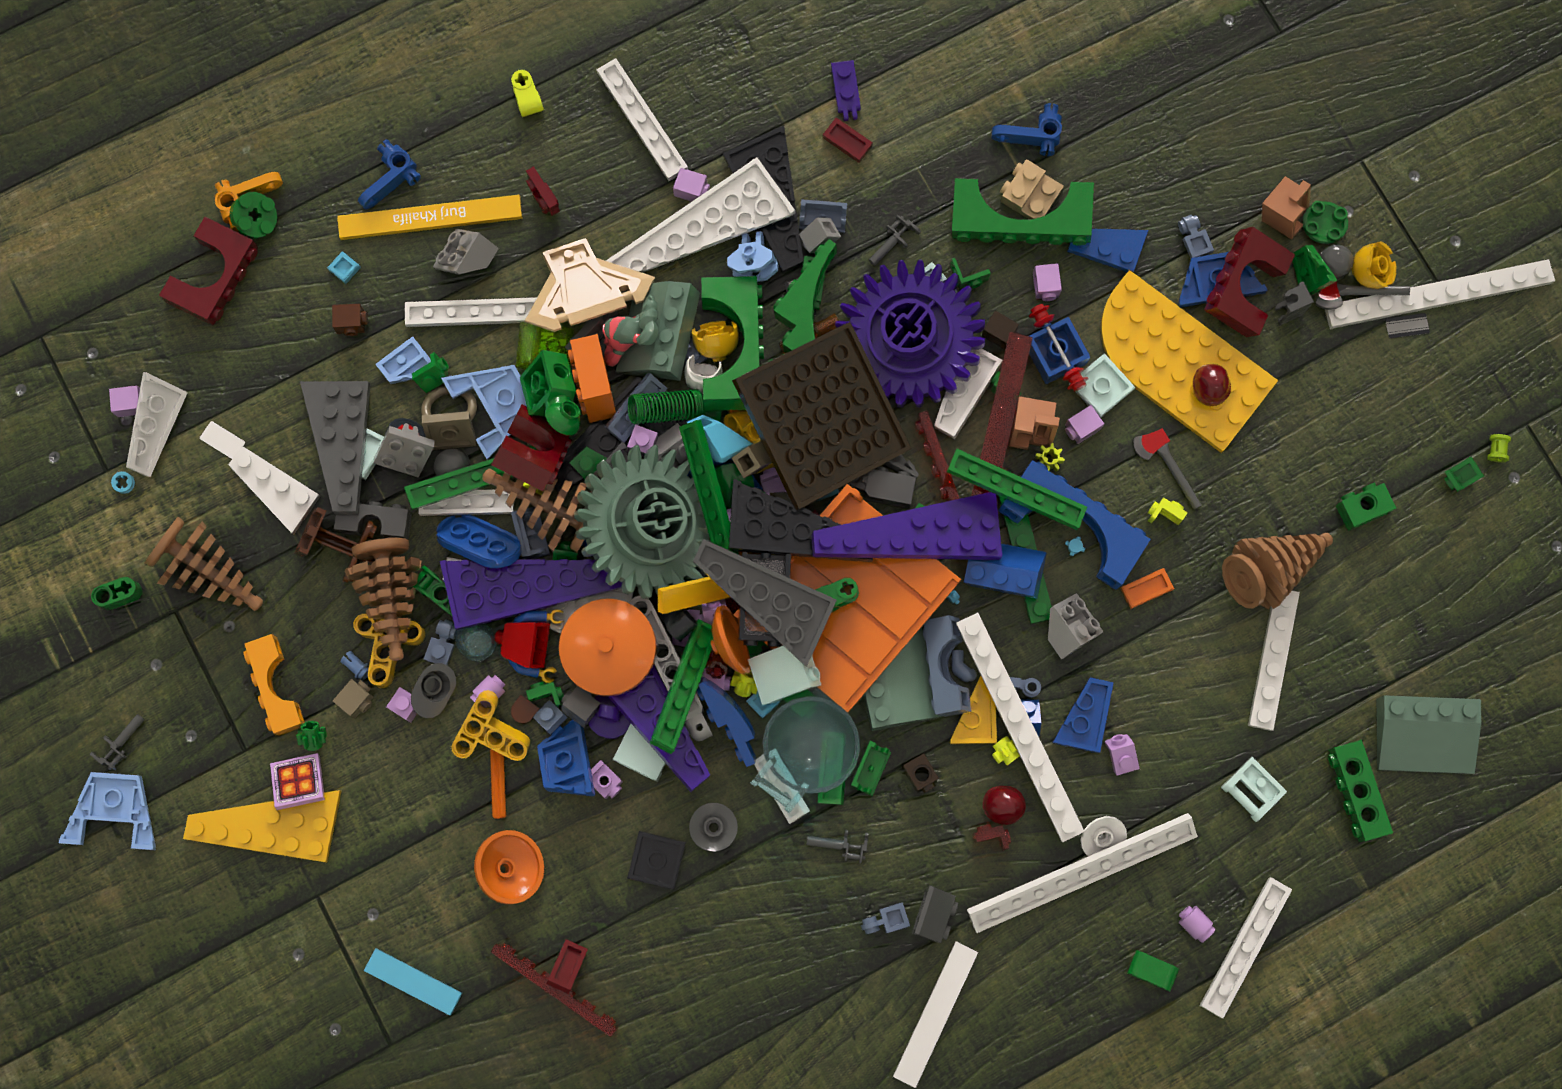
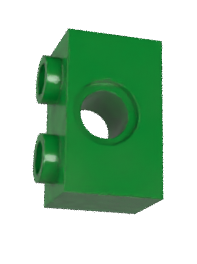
M1372 483L1363 487V492L1357 495L1351 492L1341 497L1342 501L1336 505V508L1348 531L1387 515L1396 509L1384 483L1378 486ZM1361 500L1368 502L1369 510L1362 508Z

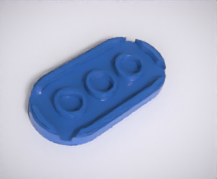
M463 514L455 518V515L441 521L437 526V540L442 547L489 568L506 567L516 562L521 556V545L516 535L468 514Z

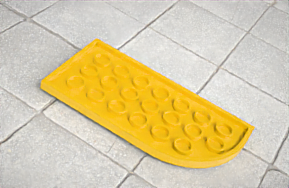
M1130 270L1115 287L1104 307L1101 319V340L1108 358L1136 387V390L1220 453L1226 449L1278 382L1276 378ZM1218 364L1225 368L1228 373L1231 392L1229 397L1220 405H1204L1194 395L1193 378L1196 371L1203 365Z

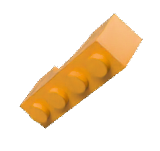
M270 634L245 643L246 651L243 652L247 664H251L254 672L251 673V679L254 686L259 688L261 695L258 696V701L261 708L266 710L268 717L265 718L268 730L280 736L301 728L305 721L299 704L295 701L282 700L273 688L272 679L274 671L284 660L278 638Z

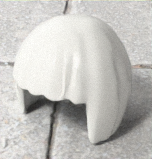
M694 355L688 358L684 369L688 387L691 390H699L701 394H703V379L712 378L723 373L721 362H719L718 369L711 364H695Z

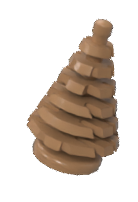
M487 469L484 472L483 481L496 486L495 493L499 497L503 491L509 493L505 502L509 508H511L516 498L522 500L516 512L520 519H522L529 504L535 507L527 522V526L531 530L541 512L548 513L537 534L542 541L555 517L560 519L557 529L548 544L552 551L556 548L568 525L574 527L576 531L583 527L582 522L574 519V512L579 503L577 500L578 493L582 490L585 491L587 487L585 483L578 485L567 508L561 505L573 481L565 480L553 502L548 498L558 479H555L552 485L547 483L542 495L536 493L537 488L530 485L528 489L522 486L523 481L519 479L516 482L510 480L511 475L506 472L503 476L497 474L492 469ZM576 533L570 543V549L577 553L584 540L576 538Z
M177 517L145 561V564L148 566H154L164 553H169L175 557L157 584L165 585L181 562L188 566L172 588L180 589L195 570L200 575L187 592L195 594L207 578L212 583L202 595L204 597L210 598L219 586L224 591L217 599L218 601L225 602L231 594L236 597L232 605L240 606L244 602L249 608L257 611L263 604V599L250 593L253 586L249 581L244 587L238 584L244 576L240 570L237 571L232 579L226 576L234 565L231 558L228 559L220 571L214 568L225 552L222 546L218 548L208 563L202 559L216 540L212 533L196 555L190 551L207 528L203 521L183 546L176 541V536L183 528L184 520Z
M1323 533L1319 536L1317 534L1241 539L1237 542V545H1234L1232 555L1223 562L1222 576L1225 586L1237 603L1245 608L1253 609L1261 605L1267 609L1272 606L1274 609L1291 593L1293 588L1307 574L1309 568L1314 566L1317 559H1320L1325 552V548L1332 545L1333 538L1329 533Z
M405 538L376 539L353 546L352 555L354 558L375 561L371 565H368V561L345 569L348 579L355 580L352 583L355 592L361 594L363 591H366L365 594L359 596L362 606L370 605V607H377L367 609L365 612L369 619L382 620L372 625L376 633L387 634L379 639L382 645L389 646V658L392 661H399L404 658L401 644L407 642L408 633H400V630L409 628L411 619L398 617L412 613L413 604L408 605V602H400L410 601L415 598L416 589L407 590V588L417 584L418 574L414 572L420 569L422 562L414 557H410L407 562H405V556L394 557L409 550V540Z

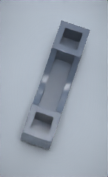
M950 615L929 619L923 628V637L927 645L926 661L930 669L928 680L933 694L931 704L935 715L945 717L971 712L969 689L954 682L948 669V661L952 650L962 642L961 633L956 625L960 618Z

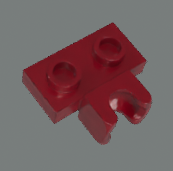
M534 166L526 171L528 176L526 183L543 214L550 212L553 216L560 212L558 200L548 184L543 182Z

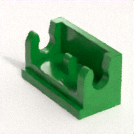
M870 741L850 787L873 796L891 754L889 749L882 748L877 743Z

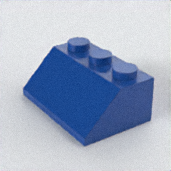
M1001 544L1002 558L1000 560H968L964 583L968 586L1029 598H1038L1047 552Z

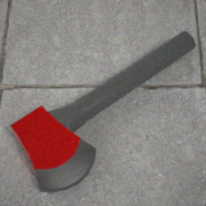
M1336 281L1320 290L1316 306L1328 310L1339 308L1343 305L1341 299L1343 295H1410V286H1388L1374 289L1364 286L1342 285Z
M1163 428L1150 434L1135 437L1133 441L1134 449L1139 457L1148 461L1157 452L1165 461L1192 508L1196 510L1201 507L1200 501L1170 453L1168 447L1170 439Z

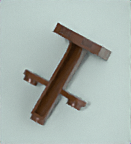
M317 507L312 511L294 554L301 557L308 555L312 543L315 542L350 556L351 560L347 568L356 565L357 560L360 559L353 557L352 547L365 542L367 538L372 539L377 526L373 525L372 521H368L358 543L321 528L320 525L326 510ZM360 560V561H362V562L368 561V564L371 565L375 560ZM345 573L342 581L347 583L348 581L353 582L354 580L348 579Z

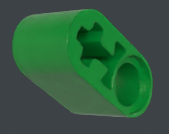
M122 577L97 586L92 591L91 599L95 605L105 610H113L137 601L142 595V587L133 579ZM109 592V600L106 603H102V596Z
M1136 950L1127 973L1171 992L1179 968Z

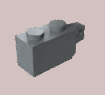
M877 467L849 482V486L865 492L864 496L870 502L910 509L916 477H912V474L909 472L898 471V473L888 472L887 468Z

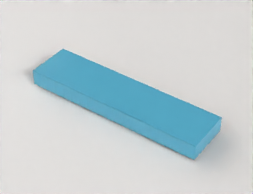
M375 948L364 969L365 972L448 1015H452L462 995V992Z

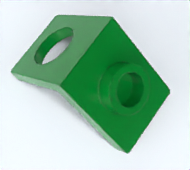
M951 259V270L953 273L958 274L959 290L966 286L975 289L983 284L982 282L989 280L991 274L989 269L963 278L956 259Z

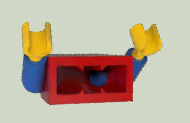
M553 610L551 613H547V611L524 612L515 617L513 623H506L504 630L496 632L495 642L502 644V657L508 659L509 664L518 674L534 678L540 676L546 683H551L555 680L546 676V672H557L554 667H547L545 670L540 668H544L550 629V623L546 622L551 620L556 624L563 623L564 621H556L554 619L555 613H564L562 610Z

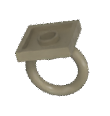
M446 386L438 387L430 392L422 403L421 414L426 438L435 440L433 450L476 446V436L472 424L477 411V402L474 395L470 391L460 395L467 401L468 408L466 412L431 415L433 402L439 397L450 393Z

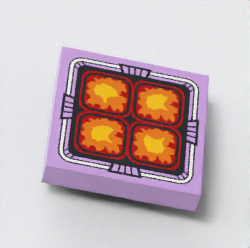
M318 753L270 763L276 810L325 800L321 762Z

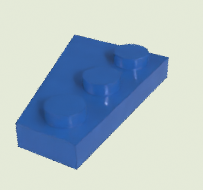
M1092 229L1091 243L1079 246L1071 242L1067 252L1125 272L1129 270L1134 272L1148 230Z
M1095 678L1088 679L1052 744L1100 753L1113 682Z

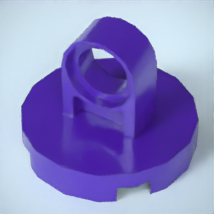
M597 695L594 699L600 702L599 710L588 724L598 736L605 739H617L627 732L631 723L608 696Z

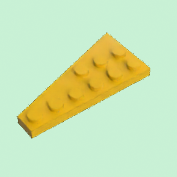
M342 791L324 793L325 800L281 810H276L274 801L191 814L187 818L183 839L327 863Z

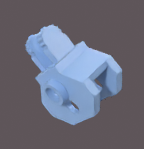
M756 232V242H751L748 233L743 234L742 244H739V248L727 258V266L733 270L734 277L752 276L754 272L759 273L757 275V282L768 280L778 271V262L772 250L764 247L763 232Z

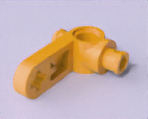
M278 172L266 173L230 187L228 180L221 181L223 186L220 185V182H217L215 188L218 193L214 196L215 204L221 213L223 222L230 224L231 230L239 231L231 223V206L225 207L226 203L237 200L238 197L247 192L265 194L281 187L283 181Z

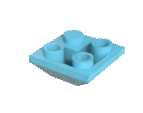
M701 415L687 422L688 424L695 420L702 421L711 457L715 462H726L748 446L753 445V443L723 423L707 416Z

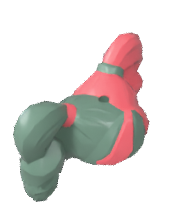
M651 294L647 296L643 303L642 313L634 317L611 318L603 325L604 344L607 346L604 352L606 365L613 367L618 364L625 351L634 343L644 346L652 345L658 337V327L656 324L658 311L657 302L654 301V296Z

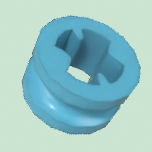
M121 471L112 477L111 484L114 490L125 494L132 491L135 486V480L132 475ZM125 477H127L128 479L126 480V483L128 484V486H121L120 489L118 487L120 485V482L118 480L120 478L125 479Z

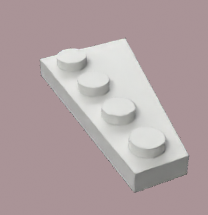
M983 349L972 350V353L980 357V363L977 366L966 365L965 368L970 372L971 378L967 382L956 379L954 382L957 386V392L951 394L946 391L945 397L942 400L934 427L953 439L957 437L991 383V380L1003 364L1002 359Z
M143 372L126 468L146 477H151L188 392L147 372Z
M243 446L240 447L228 464L293 535L320 498L319 494Z

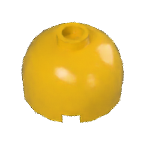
M1383 242L1368 244L1355 254L1352 274L1361 286L1380 289L1393 284L1396 277V261L1391 262L1389 255L1393 253L1387 244Z
M715 321L700 325V330L697 332L694 328L691 334L695 349L702 356L712 358L715 362L725 360L726 356L730 355L737 347L739 341L737 324L731 322L732 326L726 325V321Z

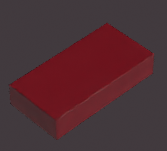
M838 118L834 119L823 134V139L858 163L861 162L873 145V142Z
M566 939L546 984L569 994L588 949Z

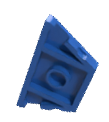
M1229 252L1191 258L1178 302L1179 307L1207 303V297L1216 285V277L1222 271L1225 265V257ZM1248 265L1245 266L1240 277V287L1244 297L1265 294L1267 287L1258 281L1254 276L1255 272Z
M572 719L563 728L559 726L549 738L544 739L537 746L543 786L550 792L594 796L595 790L584 728Z

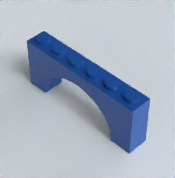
M1032 460L1020 477L1087 506L1083 521L1094 532L1101 549V565L1096 577L1116 590L1124 583L1151 539L1146 536L1143 530L1133 528L1127 524L1122 516L1109 512L1101 502H1094L1088 498L1083 490L1069 485L1064 477L1054 475L1048 471V468L1043 463ZM1008 499L1004 500L998 510L1017 524L1025 515L1032 512V510Z

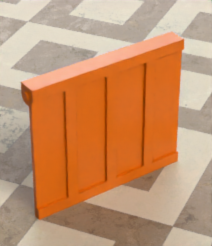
M846 484L819 516L828 517L833 522L843 525L883 515L863 500V497L860 495L861 493L856 488ZM791 556L790 579L814 590L843 578H851L857 583L859 589L857 600L830 614L812 656L815 666L820 672L821 685L817 688L838 704L845 712L849 713L961 582V579L937 559L873 558L872 562ZM845 586L844 592H846L847 595L852 594L851 589L848 586ZM738 609L733 615H734L735 619L737 620V623L739 624V609ZM745 611V627L748 630L768 632Z

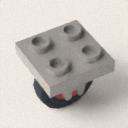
M406 418L395 419L389 424L385 432V436L374 457V464L419 477L434 448L435 440L426 438L423 427L417 422Z

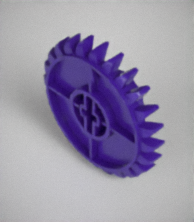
M899 260L897 276L892 277L890 271L883 264L880 266L882 282L877 284L871 276L865 274L863 277L868 292L864 294L862 291L851 287V296L857 305L855 307L841 303V311L850 319L888 400L891 396L895 397L897 407L900 408L904 407L907 399H913L917 408L922 407L924 397L930 396L933 402L938 403L941 401L940 391L945 389L948 393L954 394L957 392V386L954 382L956 379L967 382L971 378L970 372L965 368L966 365L977 366L980 363V357L972 353V350L983 348L985 346V339L975 337L973 334L979 333L985 328V320H971V318L980 312L981 304L980 302H974L967 306L965 305L971 296L970 286H966L957 293L955 292L958 285V274L953 273L945 283L941 282L942 267L940 264L935 266L930 277L925 276L922 260L917 261L914 274H908L905 262ZM836 321L835 326L838 328L849 321ZM892 326H893L896 330H895V331L892 333V335L888 338V336H889V331L891 330V328H892ZM931 326V332L927 338L924 333Z

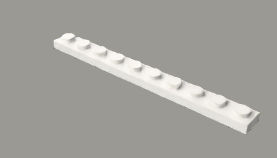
M1544 260L1411 287L1410 295H1372L1343 301V305L1339 308L1325 309L1329 328L1333 329L1549 285L1555 282L1550 261Z
M976 613L957 622L956 625L1061 842L1085 832L979 614Z
M1188 813L967 909L976 933L1198 837L1192 817Z

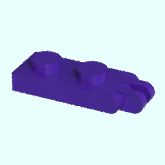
M854 60L831 63L838 114L843 113L844 121H849L848 112H852V119L858 120L857 111H861Z

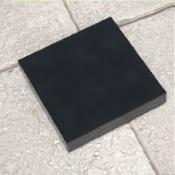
M639 831L627 879L675 890L686 842Z

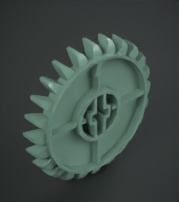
M639 445L633 446L627 456L628 462H626L621 450L616 451L611 457L613 469L603 459L596 467L601 479L592 473L585 478V484L591 492L582 490L578 493L577 500L585 508L574 512V519L583 523V527L575 532L576 538L586 540L587 546L581 552L584 557L593 556L596 560L592 565V570L597 573L604 569L608 573L606 583L612 586L618 581L622 582V592L627 595L631 594L635 587H638L639 595L643 599H648L652 596V588L655 589L658 595L659 588L684 583L683 577L687 581L703 578L695 569V567H699L693 563V560L702 540L705 539L711 542L694 480L687 476L690 471L688 460L677 468L673 467L676 450H671L661 461H658V445H653L649 448L644 459L641 458ZM645 518H647L648 521H649V522L639 523V522H641L642 520H644ZM666 518V519H664L663 521H661V522H659V523H658L657 520H656V519Z

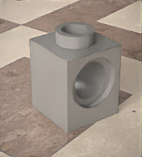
M816 218L799 234L804 247L809 253H815L817 248L821 244H825L828 239L836 242L841 237L831 218Z

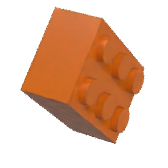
M598 334L570 340L572 349L568 350V355L572 364V374L582 414H587L590 423L612 418L616 410Z

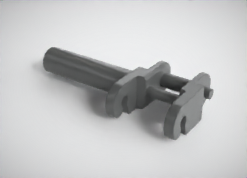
M897 215V220L893 225L886 226L887 232L893 234V236L869 259V262L876 266L896 243L899 245L903 244V247L907 248L908 244L900 235L906 229L915 230V233L919 235L921 233L920 229L909 219L905 221L903 216ZM901 223L904 227L897 232L895 228Z
M136 714L115 741L104 736L103 739L111 745V750L104 758L97 756L92 751L90 755L100 764L108 765L109 770H116L115 765L120 759L127 758L124 755L125 751H119V749L145 719ZM115 751L118 755L112 762H109L107 759Z
M845 830L844 840L807 836L806 845L838 850L846 849V853H842V857H845V862L849 858L857 859L861 864L862 859L865 860L863 851H867L869 833L865 832L864 845L861 846L847 843L848 830ZM849 848L861 849L860 855L848 853Z

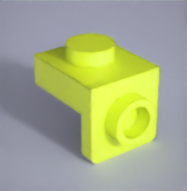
M1163 497L1159 503L1155 501L1149 509L1148 514L1151 516L1148 522L1152 524L1160 513L1179 525L1187 515V512L1183 510L1184 507L1175 501L1170 502Z

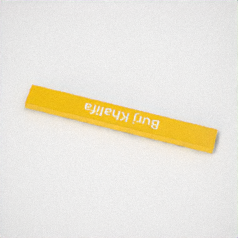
M520 195L337 216L339 238L341 240L523 219Z

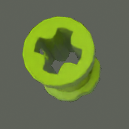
M1503 434L1490 435L1491 450L1490 454L1487 455V459L1494 462L1509 461L1507 453L1511 437Z

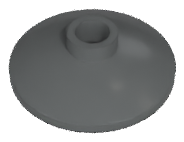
M707 803L699 807L693 813L689 824L690 835L695 844L706 851L712 852L727 848L734 841L738 830L734 813L727 806L720 803ZM712 823H716L718 825V830L716 832H711L709 830V826Z

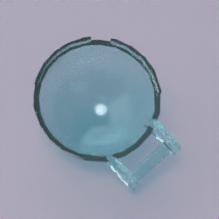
M815 696L796 698L781 706L772 715L765 728L762 744L767 763L751 784L755 787L758 785L785 806L784 810L788 813L791 812L805 792L809 794L827 792L841 785L851 775L860 753L858 730L851 716L841 706L831 700ZM769 769L782 783L798 791L792 800L764 778Z

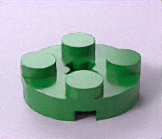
M247 192L232 203L230 208L231 223L240 231L238 233L250 239H259L271 233L276 226L277 211L275 203L271 198L261 193ZM253 210L258 214V218L255 221L248 214Z

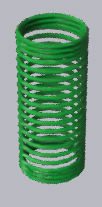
M697 389L631 394L628 399V415L634 425L649 422L691 420L703 415L704 411L703 397ZM694 398L696 402V413L694 408ZM659 402H660V408H661V416H660V412H659ZM663 402H664V408H665V415H664V412H663ZM655 403H656V408H657V416H656V412H655Z

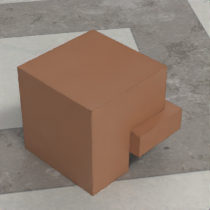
M1284 177L1262 203V221L1292 240L1303 227V224L1298 220L1309 208L1311 184L1303 180L1298 185L1289 178Z
M1019 396L1013 417L1009 447L1028 450L1029 444L1050 447L1059 426V418L1055 417L1056 403Z

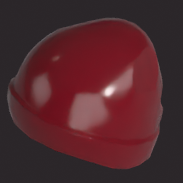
M1218 364L1203 365L1194 375L1193 392L1202 404L1217 406L1222 404L1230 395L1231 383L1225 368Z
M996 786L989 789L985 794L983 810L985 815L993 822L1011 825L1023 817L1026 810L1025 799L1022 793L1013 787Z

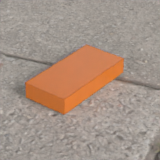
M1162 568L1122 586L1120 589L1130 609H1133L1173 591L1174 587L1165 569Z

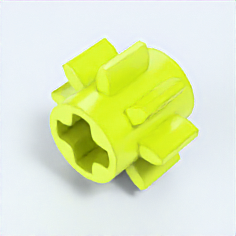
M1054 443L1048 448L1042 445L1040 447L1042 454L1037 453L1035 458L1039 459V462L1043 463L1048 468V471L1054 469L1057 472L1059 470L1057 463L1061 464L1065 461L1064 458L1060 457L1062 448L1057 450L1054 448ZM1048 454L1052 455V462H1048V458L1046 457Z
M736 671L734 672L730 686L734 687V692L737 695L749 697L751 693L757 694L758 690L752 671L744 675Z
M1005 736L993 745L996 752L992 756L998 764L1004 761L1006 765H1009L1020 757L1013 741L1008 736Z

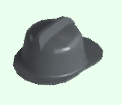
M434 663L418 676L411 693V705L419 716L434 718L445 708L456 686V676L448 665Z

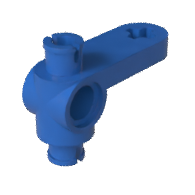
M1051 103L1044 105V113L1039 115L1038 128L996 125L992 128L991 138L998 142L1041 146V155L1045 156L1048 150L1047 156H1052L1055 154L1054 147L1060 143V133L1062 130V117L1058 114L1059 106L1053 104L1051 110ZM1051 129L1054 134L1048 135L1044 130Z
M389 140L383 141L385 147L380 143L377 150L382 153L381 160L390 170L366 189L358 199L360 205L366 210L375 206L405 180L412 186L416 184L413 181L414 179L418 182L421 178V175L416 172L417 165L410 158L409 154L399 145L393 146ZM398 162H406L404 166L396 167V164Z

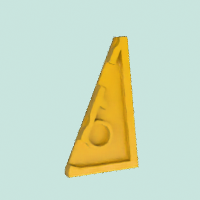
M980 676L970 697L971 712L962 714L950 739V744L997 743L996 706Z

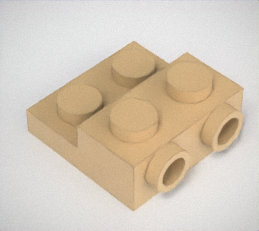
M1026 159L1023 164L1019 162L1012 173L1015 176L1011 182L1006 181L1000 191L1003 194L1000 202L1029 220L1036 219L1048 213L1064 186L1045 175L1046 171Z

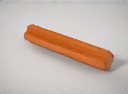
M490 749L492 817L503 819L506 817L504 755Z

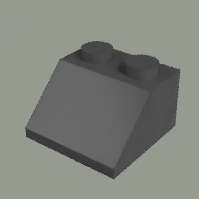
M932 886L926 887L912 934L937 943H941L942 939L947 940L951 926L947 925L949 916L954 917L958 902H955L956 896Z

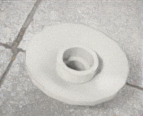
M1105 816L1097 818L1084 829L1085 832L1081 836V847L1087 856L1093 855L1127 839V830L1124 824L1115 817Z

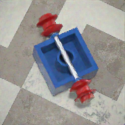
M1039 304L1031 309L1032 313L1029 315V318H1035L1036 323L1033 326L1042 328V330L1028 336L1024 345L1045 384L1064 376L1062 380H1068L1070 383L1067 389H1073L1074 392L1087 385L1086 381L1089 378L1082 377L1081 373L1084 369L1081 367L1087 365L1090 355L1070 318L1067 317L1051 325L1055 315L1048 314L1047 310L1050 306Z

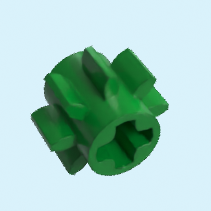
M307 721L301 725L300 729H297L298 745H304V749L308 751L318 750L323 746V743H326V727H320L316 721Z

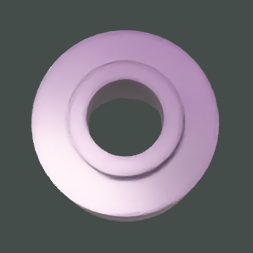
M488 675L473 690L474 694L470 698L475 702L482 691L490 690L499 699L505 693L503 689L505 684L496 675L492 678ZM481 701L483 707H491L488 701Z
M1188 906L1179 914L1181 918L1179 924L1195 940L1198 939L1201 943L1207 940L1216 930L1212 926L1213 923L1197 906L1193 908Z

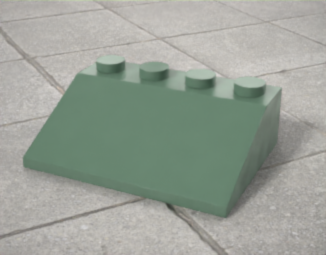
M674 281L652 283L642 303L635 304L632 299L628 317H634L642 313L643 303L647 296L651 294L654 296V301L657 302L658 320L656 324L658 327V337L652 345L641 346L634 343L622 355L617 364L616 373L643 377L647 373H651L655 378L680 381L700 292L691 283Z
M922 627L864 694L871 731L942 717L935 715L931 704L933 694L928 680L930 669L926 661L927 648Z
M1387 695L1376 699L1377 770L1475 774L1481 730V699Z

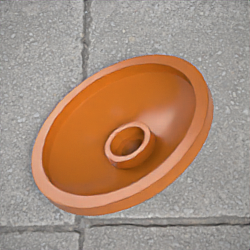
M725 605L717 607L712 622V649L715 654L719 653L722 660L733 670L743 675L751 671L748 662L750 654L748 647L743 645V641H738L737 620Z
M513 830L497 832L489 836L477 851L474 862L475 877L482 891L492 900L502 904L523 902L538 890L544 875L542 853L537 844L521 832ZM501 865H503V866L505 867V869H506L505 873H502V872H501V870H500Z

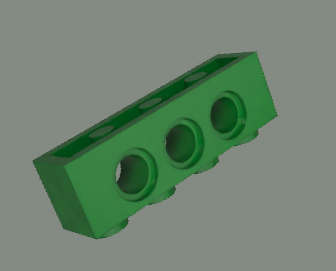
M1362 740L1329 749L1328 761L1331 768L1335 769L1337 778H1335L1336 786L1343 793L1345 799L1343 806L1346 814L1351 817L1353 836L1358 838L1359 842H1364L1392 834L1393 831ZM1348 762L1352 763L1355 767L1353 775L1346 771V764ZM1356 785L1361 787L1363 791L1361 798L1356 797L1353 790ZM1363 809H1367L1370 812L1371 818L1368 822L1361 816Z

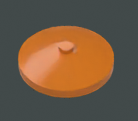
M618 599L594 600L577 609L565 623L559 640L560 660L569 678L585 691L601 696L620 695L638 686L651 671L657 650L655 633L646 616L635 606Z

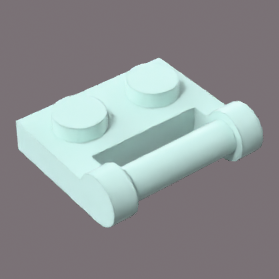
M1253 757L1221 786L1226 793L1229 792L1251 814V818L1255 822L1259 821L1287 792ZM1239 780L1263 803L1260 808L1235 785Z

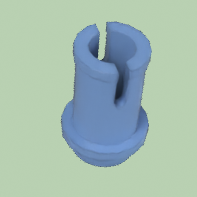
M352 651L347 652L346 655L352 662L345 656L342 657L340 662L355 674L354 677L356 679L365 680L368 677L369 664H364Z

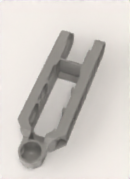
M641 596L634 597L629 604L637 609H647L644 615L654 630L657 644L654 664L669 692L673 679H669L668 674L671 671H677L680 659L651 601L643 599ZM659 651H669L666 657H657ZM697 694L694 696L684 725L695 741H703L713 735L703 716L704 709ZM699 726L703 727L701 731L697 730Z

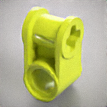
M525 70L516 71L512 75L511 80L521 116L525 117L544 111L539 93L536 91L530 73Z

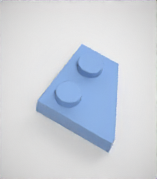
M412 336L377 362L376 366L389 383L394 384L413 380L412 373L430 363L431 360Z

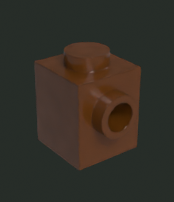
M361 304L332 305V327L337 334L357 336L358 333H365V325H368V313L364 311Z

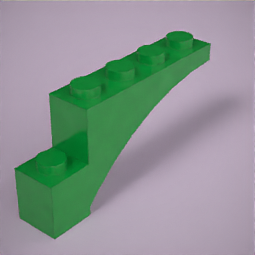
M830 239L817 248L814 259L811 262L808 261L803 266L800 277L790 283L787 294L783 298L780 297L774 305L775 319L792 329L782 339L785 353L816 339L814 334V307L817 292L829 264L837 254V245Z

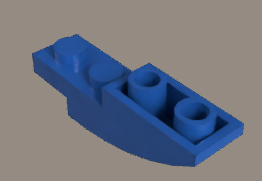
M705 677L701 678L697 693L701 701L705 700L709 707L706 711L710 721L715 722L718 728L727 724L725 730L730 740L734 739L737 748H735V752L739 761H744L746 767L755 764L756 755L749 740L754 739L755 730L749 719L735 700L722 688Z

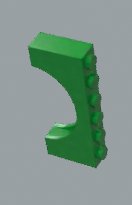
M955 178L952 237L961 242H967L970 239H980L981 242L986 243L993 242V240H1003L1005 243L1026 241L1029 244H1038L1040 241L1053 245L1072 242V244L1079 246L1091 243L1094 182H1071L1067 197L1057 209L1040 218L1018 220L1005 217L995 212L986 204L979 191L978 179Z
M757 276L701 278L703 310L716 311L729 317L737 324L744 338L743 350L736 363L729 370L718 376L703 379L704 411L746 410L732 380L760 367L759 359H764V345H759V339H763V325H758V319H763L762 305H758V299H762V285H757Z

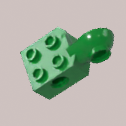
M542 350L520 376L528 413L532 416L546 418L551 427L561 434L574 435L580 428V409L573 402L576 386L573 381L567 354Z

